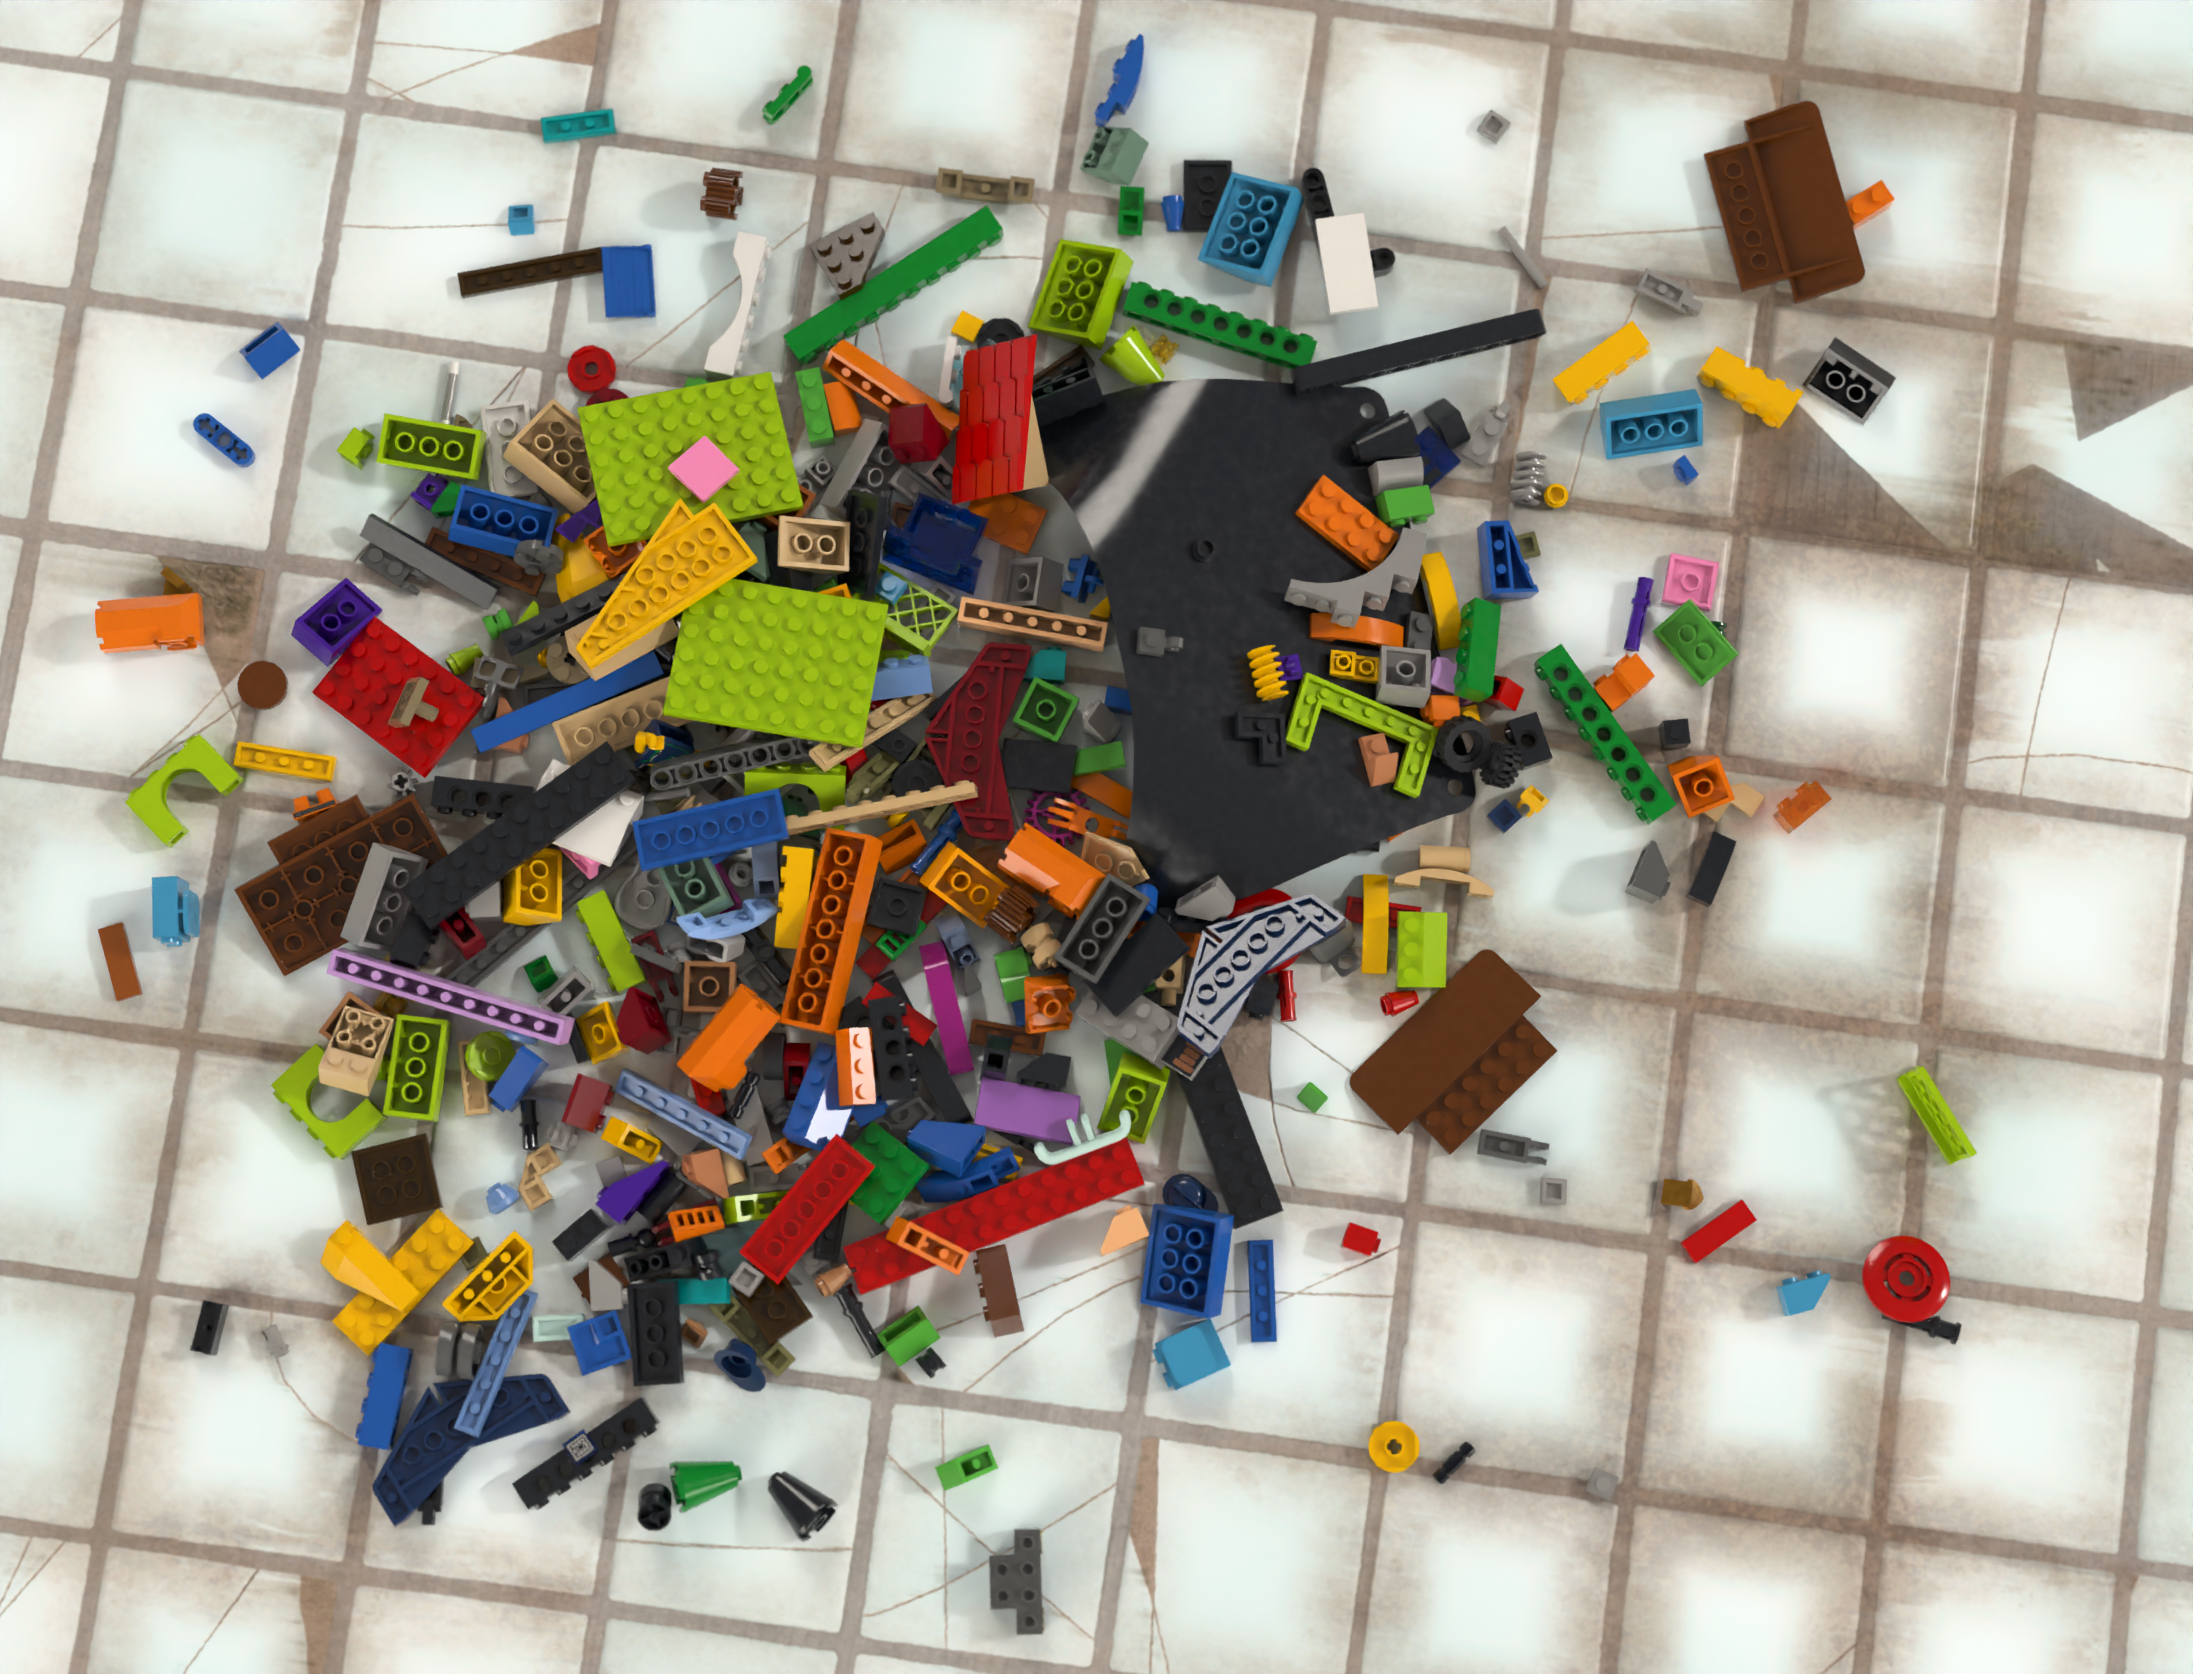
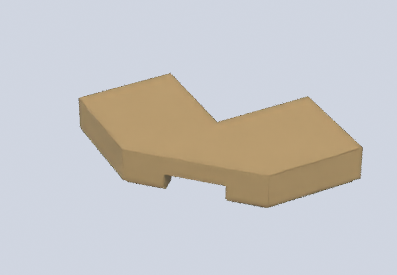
M1746 783L1732 784L1730 787L1735 800L1702 814L1716 823L1729 804H1731L1750 818L1765 796Z
M549 1142L527 1155L525 1168L519 1183L518 1191L531 1212L553 1199L541 1177L563 1164L553 1146L549 1145Z

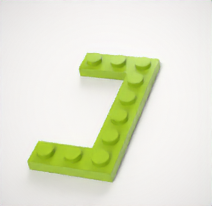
M1308 672L1303 674L1304 678L1301 680L1285 732L1286 744L1302 751L1308 750L1321 708L1405 743L1406 747L1393 789L1414 798L1418 797L1439 729Z

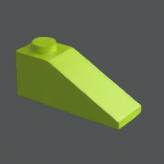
M789 1190L722 1199L725 1224L765 1220Z

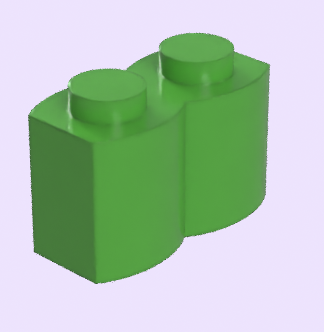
M1023 947L993 955L1006 1004L1025 999L1024 980L1026 976L1036 977L1031 976L1028 967L1032 966L1029 952L1024 953Z

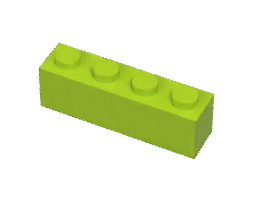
M602 890L576 902L579 909L575 912L581 924L586 922L589 929L586 936L591 946L596 945L600 954L596 955L601 968H607L610 974L606 979L612 991L617 990L622 995L632 986L637 988L648 983L637 957L630 953L632 946L607 893Z

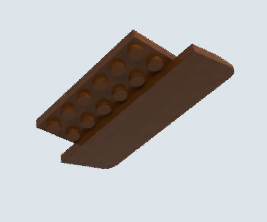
M1799 102L1745 120L1744 126L1749 141L1704 153L1705 164L1741 292L1788 280L1794 302L1798 304L1862 281L1865 275L1864 264L1821 114L1814 102Z
M1488 949L1482 950L1446 983V987H1442L1351 1075L1350 1087L1397 1135L1415 1119L1451 1155L1558 1051L1523 1015L1542 996L1497 953Z

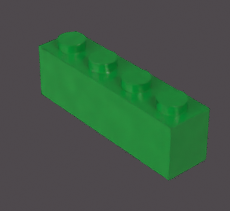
M1477 597L1463 605L1460 612L1462 618L1461 629L1458 633V639L1460 640L1459 650L1456 654L1457 669L1453 679L1455 685L1454 695L1478 703L1492 695L1501 605Z

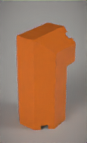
M198 593L98 601L97 603L100 608L95 610L97 638H103L104 643L99 644L100 650L105 654L153 649L161 650V645H166L168 651L190 650L197 648V644L200 646L205 645L202 596Z
M1027 823L1023 825V830L1020 828L1004 851L1006 857L1004 860L1000 858L997 865L999 869L1042 898L1046 894L1049 897L1047 903L1065 916L1072 919L1076 915V921H1078L1106 875Z
M741 983L686 1048L677 1063L678 1067L687 1076L715 1092L721 1091L720 1089L723 1088L727 1090L734 1089L746 1074L747 1066L744 1065V1061L781 1018L780 1014L768 1002L756 996L757 994Z

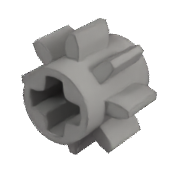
M399 767L398 773L395 775L389 773L392 780L391 783L387 784V787L395 788L393 796L397 797L401 793L405 797L411 791L417 793L414 784L418 783L419 780L411 778L413 775L411 769L404 773ZM402 778L408 781V783L404 784L405 788L403 789L398 785L402 782Z
M557 1121L556 1127L550 1125L546 1133V1137L551 1138L549 1145L567 1151L569 1145L575 1147L578 1136L573 1134L575 1127Z

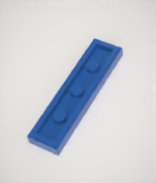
M1248 1240L1251 1342H1277L1273 1240Z

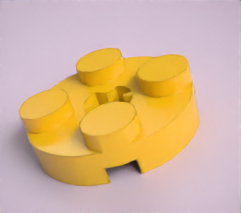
M1384 1422L1376 1427L1369 1437V1455L1374 1464L1384 1471L1393 1473L1405 1471L1414 1463L1419 1455V1439L1415 1432L1403 1422ZM1391 1439H1396V1443L1401 1445L1400 1451L1396 1450L1397 1454H1391V1450L1387 1449V1443L1390 1444Z

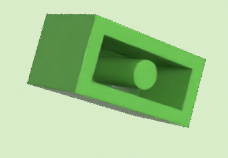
M1429 485L1383 491L1375 498L1380 520L1386 525H1391V528L1404 526L1407 522H1413V525L1426 523L1427 519L1435 513Z

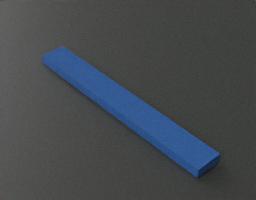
M652 651L597 681L589 678L471 730V733L480 753H484L662 676L664 671L655 651Z

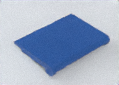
M652 245L601 247L605 318L655 317Z

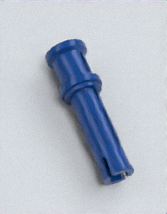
M956 809L951 811V816L944 824L939 825L937 835L924 848L915 861L910 864V869L916 875L922 876L948 841L953 843L957 840V835L964 826Z

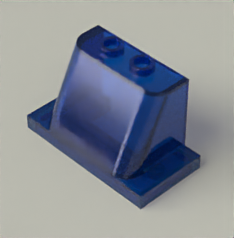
M920 493L903 529L890 525L886 535L882 560L974 595L983 560L977 559L975 556L989 519L974 514L968 509H962L944 500H938Z

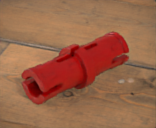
M1278 971L1279 993L1277 994V1000H1280V1021L1293 1022L1297 1020L1295 1012L1297 993L1294 992L1293 971Z

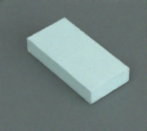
M584 1313L533 1316V1342L571 1340L567 1327L583 1322Z

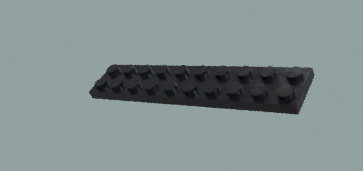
M606 741L400 889L432 930L637 783V781Z

